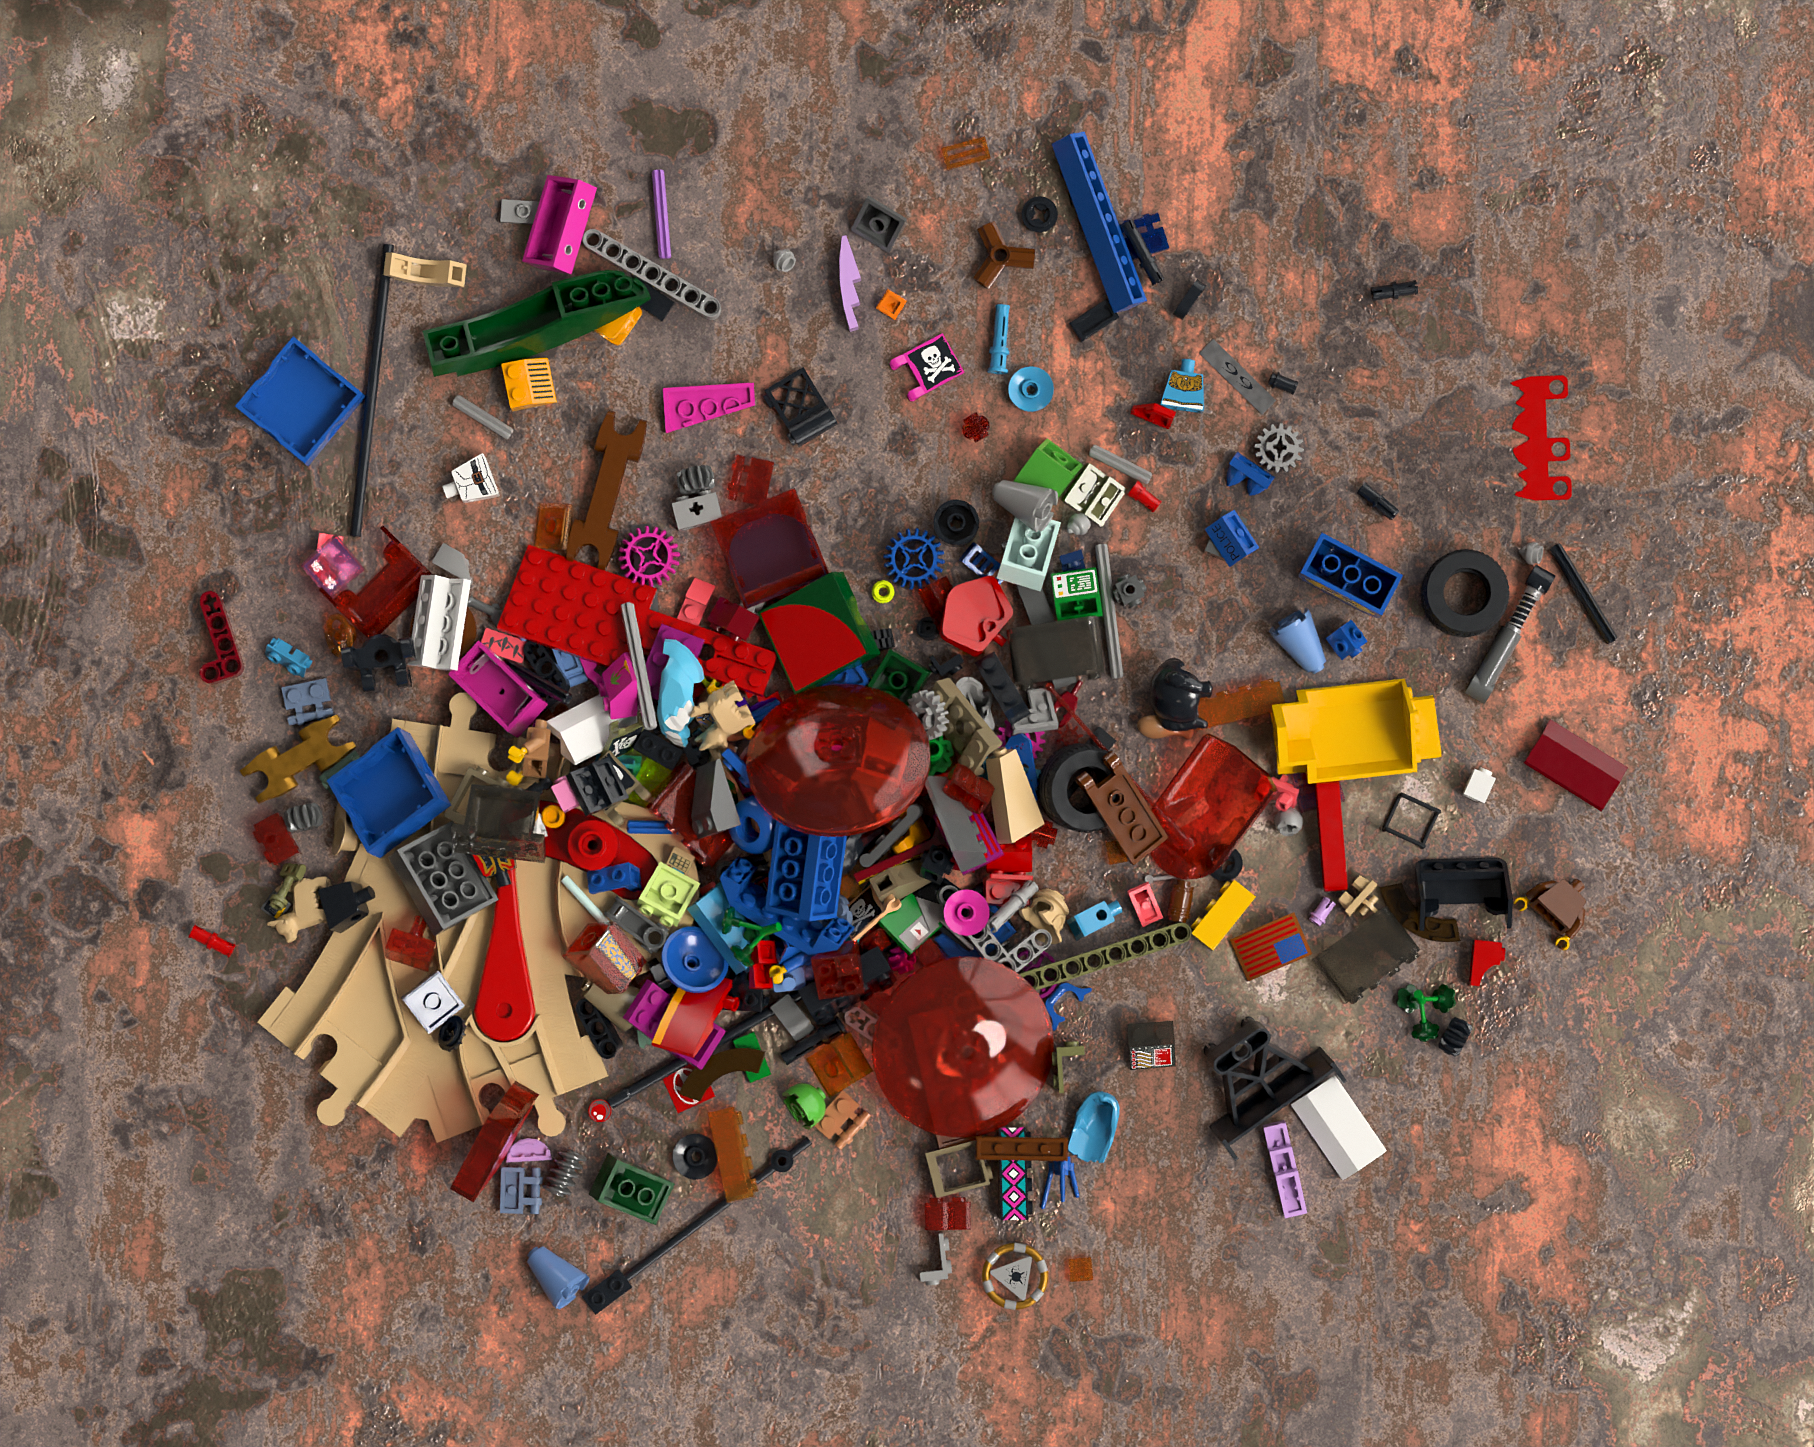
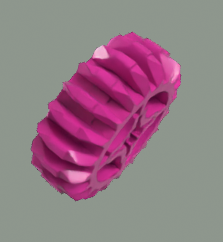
M645 526V533L643 534L640 528H637L638 536L634 537L630 532L628 535L632 541L629 542L625 539L622 541L624 545L628 546L627 549L619 548V552L625 553V556L618 557V560L621 562L626 561V564L621 565L620 568L621 570L629 568L625 576L628 578L634 575L632 578L633 583L641 579L640 585L644 586L645 582L649 581V586L653 587V580H657L658 585L661 586L662 581L660 578L664 576L665 580L669 581L670 577L667 575V572L675 574L676 571L671 566H679V562L673 560V558L680 557V553L672 552V550L678 548L677 543L669 544L674 538L669 536L665 539L664 537L667 533L665 530L658 535V527H654L653 533H650L649 526ZM644 539H656L648 548L636 545ZM662 543L668 551L667 563L657 556ZM632 551L641 557L637 571L631 564ZM653 551V557L656 561L653 560L651 562L649 560V562L645 563L646 558L643 553ZM652 565L662 568L660 572L653 575L643 574Z

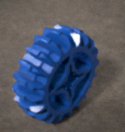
M915 528V535H910V530L906 529V537H903L902 533L898 532L897 535L900 540L897 541L895 538H891L890 541L894 544V547L886 545V550L890 551L891 554H884L883 556L884 559H890V562L884 563V567H892L887 572V575L892 576L896 574L893 579L894 583L902 579L900 585L902 588L905 587L906 582H909L910 590H913L914 583H918V588L922 589L921 582L925 581L927 586H930L931 582L928 578L931 577L936 581L938 577L934 572L942 573L943 571L937 564L945 563V560L938 559V556L944 555V551H936L941 546V543L932 544L935 540L934 535L926 539L928 534L926 530H924L922 536H919L918 528ZM910 541L923 543L916 550H910L903 545ZM928 548L933 554L931 568L922 559ZM897 550L906 558V562L900 570L895 563ZM920 552L918 557L920 564L915 565L914 562V565H909L910 557L908 554L914 555V553L918 554ZM913 568H918L925 573L920 577L905 575Z

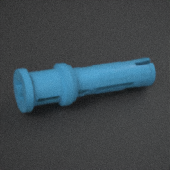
M997 304L995 305L993 347L989 349L991 361L987 372L1003 375L1008 374L1006 360L1009 350L1006 348L1010 306Z

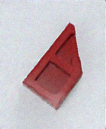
M1151 403L1134 405L1130 414L1169 429L1176 412L1159 404Z

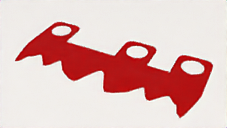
M1556 375L1530 376L1513 381L1511 384L1519 387L1524 392V395L1516 401V404L1525 408V410L1516 417L1512 429L1529 437L1528 441L1513 449L1518 461L1527 467V469L1518 474L1519 477L1527 482V485L1522 491L1516 492L1515 496L1535 501L1568 500L1572 496L1571 479L1568 476L1549 477L1548 461L1569 460L1571 456L1570 441L1565 437L1547 438L1546 399L1566 398L1568 396V379L1566 376ZM1554 380H1559L1564 385L1563 392L1557 395L1553 394L1549 389L1550 383ZM1556 442H1561L1566 446V453L1561 457H1557L1552 453V446ZM1557 481H1563L1567 484L1568 490L1564 495H1557L1553 491V485Z

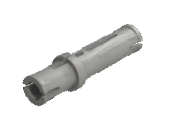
M1028 880L1018 891H1014L1010 895L1011 898L988 919L985 927L989 931L992 930V933H996L1017 910L1027 905V901L1038 891L1037 884L1032 882V880Z

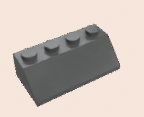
M922 777L960 871L964 872L986 863L984 853L988 851L983 839L980 841L977 839L976 835L980 834L976 822H971L969 816L973 814L968 802L963 804L961 798L965 797L961 785H956L952 777Z

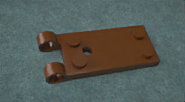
M1110 750L1101 758L1106 767L1112 772L1109 776L1096 785L1091 776L1084 771L1075 778V781L1087 795L1129 863L1135 865L1169 837L1134 784L1119 757ZM1114 794H1118V800L1113 802L1112 797Z

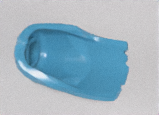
M1095 1091L1086 1096L1075 1116L1074 1125L1068 1140V1152L1077 1155V1158L1085 1162L1091 1160L1092 1162L1099 1161V1163H1104L1112 1145L1119 1118V1103L1113 1095L1103 1091Z

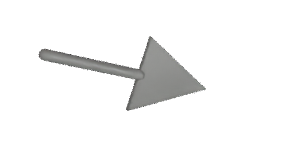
M915 897L930 932L941 922L970 950L974 949V946L962 935L953 932L947 926L943 919L944 909L940 904Z

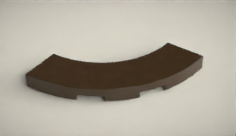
M1402 883L1379 887L1388 911L1409 932L1435 942L1461 941L1456 919L1425 917L1424 931H1419L1416 907L1407 897Z
M735 1048L710 1056L702 1070L695 1068L689 1074L679 1094L701 1102L708 1088L718 1078L737 1071L759 1073L766 1051L753 1048Z

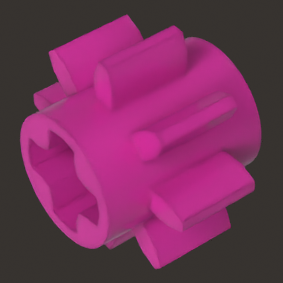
M900 946L890 950L892 955L888 957V964L892 970L898 971L900 975L914 970L913 964L916 962L915 952L909 956Z

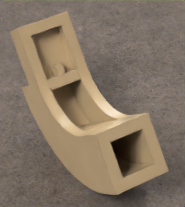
M391 252L386 253L383 275L393 277L394 280L415 284L464 287L467 265L451 260L417 259Z

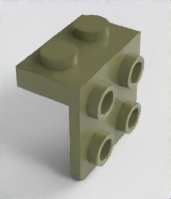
M1079 1041L1064 1042L1065 1046L1055 1047V1052H1051L1052 1066L1057 1068V1075H1053V1088L1058 1089L1059 1094L1064 1093L1062 1056L1085 1055L1084 1046L1079 1045Z

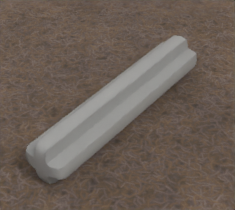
M460 395L454 398L452 405L503 438H510L513 433L511 427Z
M1093 445L1089 451V456L1144 484H1148L1152 477L1151 472L1097 445Z

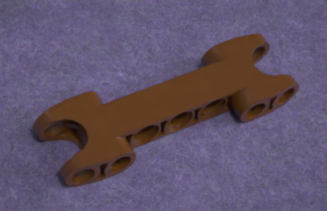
M610 410L603 420L594 450L605 454L586 521L574 519L569 535L566 556L567 561L573 562L581 548L593 546L599 552L598 569L606 570L614 553L619 535V530L609 528L627 462L630 460L639 463L647 429V420L640 419L631 434H618L614 428L616 412Z

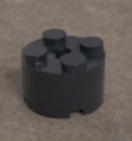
M949 500L943 503L935 513L933 522L934 532L937 538L946 546L963 547L973 541L979 529L978 514L975 508L965 501ZM956 518L957 521H962L959 529H956L955 526H950L953 522L952 519Z

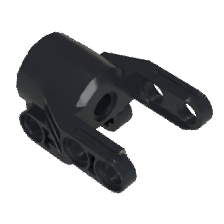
M386 634L371 636L363 643L361 648L356 649L353 646L341 648L343 666L348 671L361 672L362 687L366 694L378 692L375 682L376 672L374 670L390 667L395 668L397 686L400 689L412 687L411 673L407 664L416 661L413 639L410 637L399 639L400 642H398L395 638ZM381 650H385L388 654L387 660L384 662H378L376 659L377 653Z

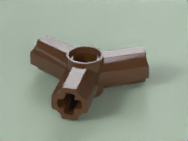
M995 221L977 229L989 254L973 277L978 284L989 290L1005 267L1034 268L1035 249L1007 247ZM998 251H1003L1006 253L1007 258L1004 261H997L994 258V254Z

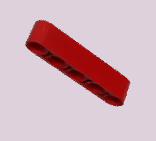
M1339 781L1315 783L1324 892L1347 890Z

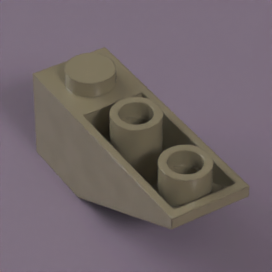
M921 859L888 868L869 879L882 903L891 894L894 895L895 901L896 899L900 900L932 882L920 877Z

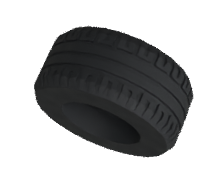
M1460 549L1449 552L1440 557L1424 576L1420 594L1423 610L1429 621L1437 629L1448 635L1464 638L1480 635L1492 628L1506 611L1510 594L1507 576L1498 562L1483 552L1474 551L1473 549ZM1460 572H1469L1478 576L1486 588V599L1483 606L1477 612L1468 615L1454 612L1448 607L1444 599L1446 582L1451 576Z
M1075 743L1064 746L1049 756V759L1046 760L1043 768H1041V774L1038 776L1037 794H1039L1038 799L1042 809L1052 821L1076 832L1088 833L1106 827L1092 803L1081 809L1072 807L1067 797V785L1071 776L1083 767H1090L1094 770L1098 783L1109 776L1112 772L1101 759L1109 751L1089 744ZM1114 794L1112 797L1113 802L1118 800V794Z

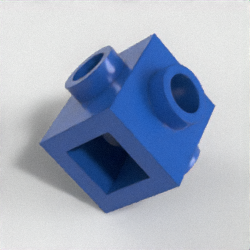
M1352 620L1326 638L1341 660L1349 655L1351 658H1354L1363 651L1361 646L1368 642Z

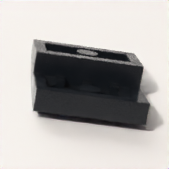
M609 757L593 762L584 768L572 771L566 775L585 817L629 798Z

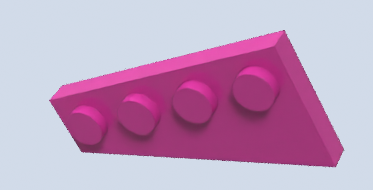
M754 382L663 388L666 433L755 406Z

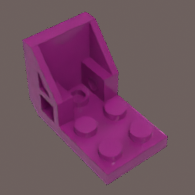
M647 979L623 1016V1019L653 1041L672 997ZM713 1023L712 1032L694 1058L668 1050L665 1051L702 1070L726 1031Z

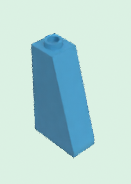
M719 882L689 906L687 910L736 975L742 971L748 973L749 967L744 966L742 962L738 961L730 950L731 946L738 945L743 949L747 944L750 945V942L743 937L746 928L732 926L730 933L722 934V920L726 909L730 908L722 883ZM735 911L734 914L736 918H740L743 922H747L744 915Z

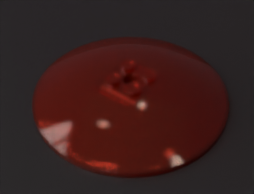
M832 684L811 688L791 696L772 709L760 722L752 735L747 751L746 768L749 784L755 798L774 819L803 833L816 836L842 837L876 829L903 813L915 801L926 783L930 769L931 753L928 736L923 724L917 715L902 701L872 687L855 684ZM834 745L842 746V749L837 751L832 750L831 748Z
M970 956L942 959L930 963L909 975L886 1000L876 1021L872 1040V1060L875 1075L889 1103L913 1125L930 1133L947 1137L983 1135L1007 1125L1021 1115L1033 1103L1045 1084L1050 1071L1052 1052L1054 1050V1036L1049 1013L1044 1002L1031 984L1013 969L999 962ZM965 1046H971L973 1049L969 1057L961 1056V1050Z

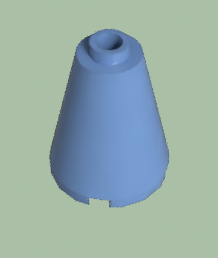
M1305 608L1303 614L1301 610H1298L1278 622L1280 627L1276 630L1272 627L1269 630L1271 636L1307 673L1312 672L1315 674L1324 668L1323 664L1326 662V658L1308 608Z
M544 1246L533 1248L527 1255L529 1257L527 1260L529 1267L551 1304L556 1309H561L576 1298L575 1293L579 1289L582 1291L589 1282L590 1278L586 1273Z

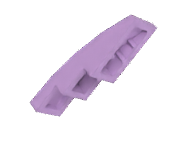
M845 235L842 236L839 259L840 287L849 331L852 332L858 330V324L852 308L860 305L854 283L860 282L861 277L847 236Z
M1282 1120L1262 1125L1284 1217L1289 1218L1306 1214V1205L1286 1122Z

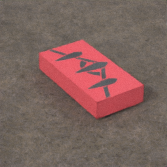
M488 628L485 629L481 641L483 644L488 646L497 656L523 664L525 658L524 646L528 641L523 642L519 638Z

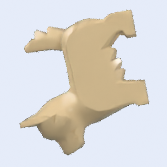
M734 680L725 684L722 689L713 691L708 696L706 702L699 703L698 706L693 707L690 714L691 718L704 713H710L714 719V724L695 739L696 742H702L699 747L700 751L707 748H717L720 751H724L728 747L727 738L741 731L748 725L755 724L747 704L739 708L735 704V701L740 702L743 698Z
M324 876L314 879L303 878L301 881L293 882L288 891L293 893L292 912L268 922L267 926L276 928L277 932L285 937L286 942L290 943L296 940L298 930L327 923L324 909L321 906L322 902L319 900L318 890L331 886V880ZM281 885L275 889L276 892L279 891Z

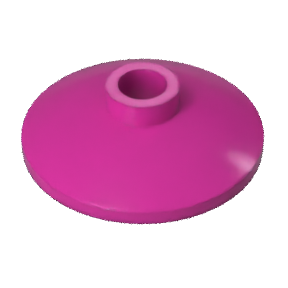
M957 891L947 899L944 905V920L953 932L963 936L974 935L980 932L988 922V903L976 891ZM964 908L969 910L967 917H963L961 914Z

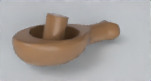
M1158 715L1145 716L1137 722L1138 731L1151 739H1160L1172 735L1191 739L1193 729L1188 731H1169L1164 729L1160 724Z

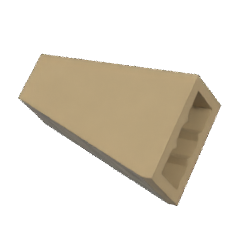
M1001 747L994 750V755L986 759L997 841L999 844L1016 842L1045 823L1017 750Z

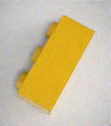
M1233 880L1231 883L1227 881L1219 890L1222 893L1217 901L1212 899L1206 906L1205 910L1208 912L1203 919L1198 917L1191 925V928L1194 929L1191 932L1192 935L1212 951L1256 897L1236 880Z

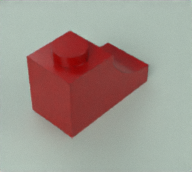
M1472 941L1468 986H1480L1484 973L1494 965L1499 966L1500 962L1505 960L1506 949L1502 947V942Z

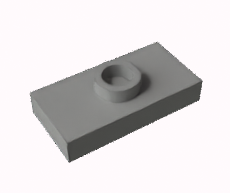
M502 199L500 222L533 225L539 202Z

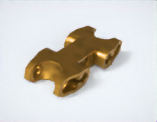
M338 714L314 722L300 730L298 734L303 742L281 754L277 746H273L257 755L248 765L240 770L244 777L259 771L267 775L269 781L267 788L255 797L259 804L283 796L298 787L299 785L294 776L308 767L316 764L319 771L323 772L339 763L351 751L357 748L353 741L338 747L333 746L329 742V731L341 721Z

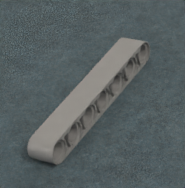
M589 229L584 233L583 243L591 253L629 275L642 280L655 290L705 319L715 320L720 316L721 305L713 296L599 230ZM598 236L600 241L597 245L591 246L587 243L589 237ZM617 247L619 254L616 257H609L607 255L609 248ZM631 258L639 261L638 266L634 269L626 266L627 261ZM651 269L658 271V277L654 280L646 278V273ZM669 281H676L678 283V287L674 291H668L665 286ZM689 292H694L698 295L697 300L693 303L685 300V296ZM709 303L717 306V311L713 314L705 312V306Z

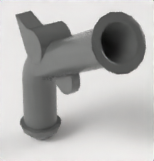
M471 595L467 607H473L490 615L497 628L503 612L500 610L499 604L494 603L490 606Z

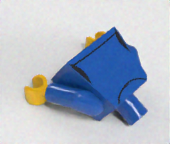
M770 934L769 941H775L778 963L783 964L782 967L774 965L770 968V978L773 977L774 984L781 983L784 979L783 973L787 971L790 973L803 965H810L816 954L808 955L775 934Z

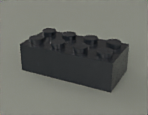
M879 946L799 989L798 992L816 1024H826L833 1020L834 1015L850 1011L854 1004L860 1001H868L879 990L885 991L891 988L897 979Z

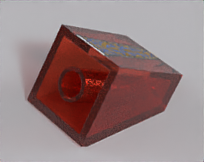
M616 922L587 924L562 955L567 962L607 994H621L629 988V983L641 973L642 967L647 962Z

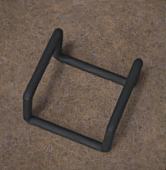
M1401 792L1394 801L1382 831L1391 833L1419 846L1420 849H1424L1436 819L1441 814V810ZM1401 797L1435 812L1421 842L1388 827Z

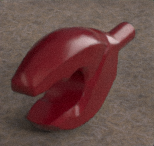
M1080 680L1077 681L1071 693L1068 691L1063 692L1053 703L1055 713L1060 707H1065L1067 713L1063 715V719L1058 725L1060 728L1073 718L1077 710L1078 697L1075 695L1083 684Z

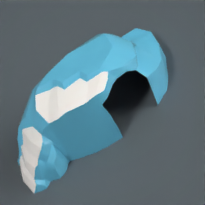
M665 639L663 654L669 655L670 658L661 675L657 719L661 732L673 744L685 748L688 744L687 739L690 737L688 724L694 719V717H690L695 706L692 698L694 683H700L704 679V673L699 661L686 646L677 640Z

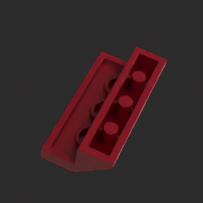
M1551 719L1546 724L1542 734L1524 761L1525 765L1601 812L1628 769L1627 766Z

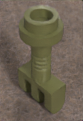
M284 864L279 874L284 881L277 895L272 894L269 899L272 908L281 911L287 906L288 901L285 898L293 881L302 880L306 872L304 864Z

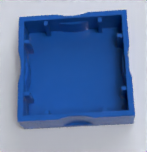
M293 336L272 361L267 372L255 381L235 407L306 466H309L362 403L365 395Z
M399 727L373 745L365 755L352 761L327 780L338 802L348 813L353 828L367 853L378 858L383 857L451 806L450 801L410 733Z

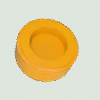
M550 805L543 810L542 821L549 828H558L565 821V813L559 806Z

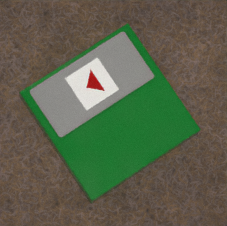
M912 893L901 901V907L898 910L886 914L878 922L909 956L942 927V924L939 922L931 932L929 931L918 902Z

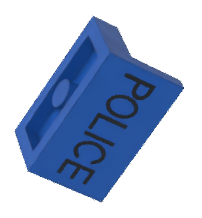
M1235 510L1222 516L1205 529L1229 567L1259 548Z

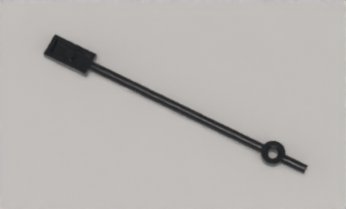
M806 1137L788 1151L780 1149L774 1152L771 1156L770 1165L623 1274L620 1269L615 1271L583 1295V1299L595 1315L633 1287L629 1282L631 1279L774 1172H787L790 1170L794 1163L793 1158L812 1145V1142ZM779 1157L786 1158L785 1165L778 1164Z

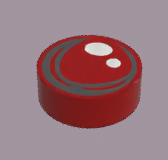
M598 1099L590 1104L588 1113L592 1120L604 1122L611 1116L612 1109L607 1101Z

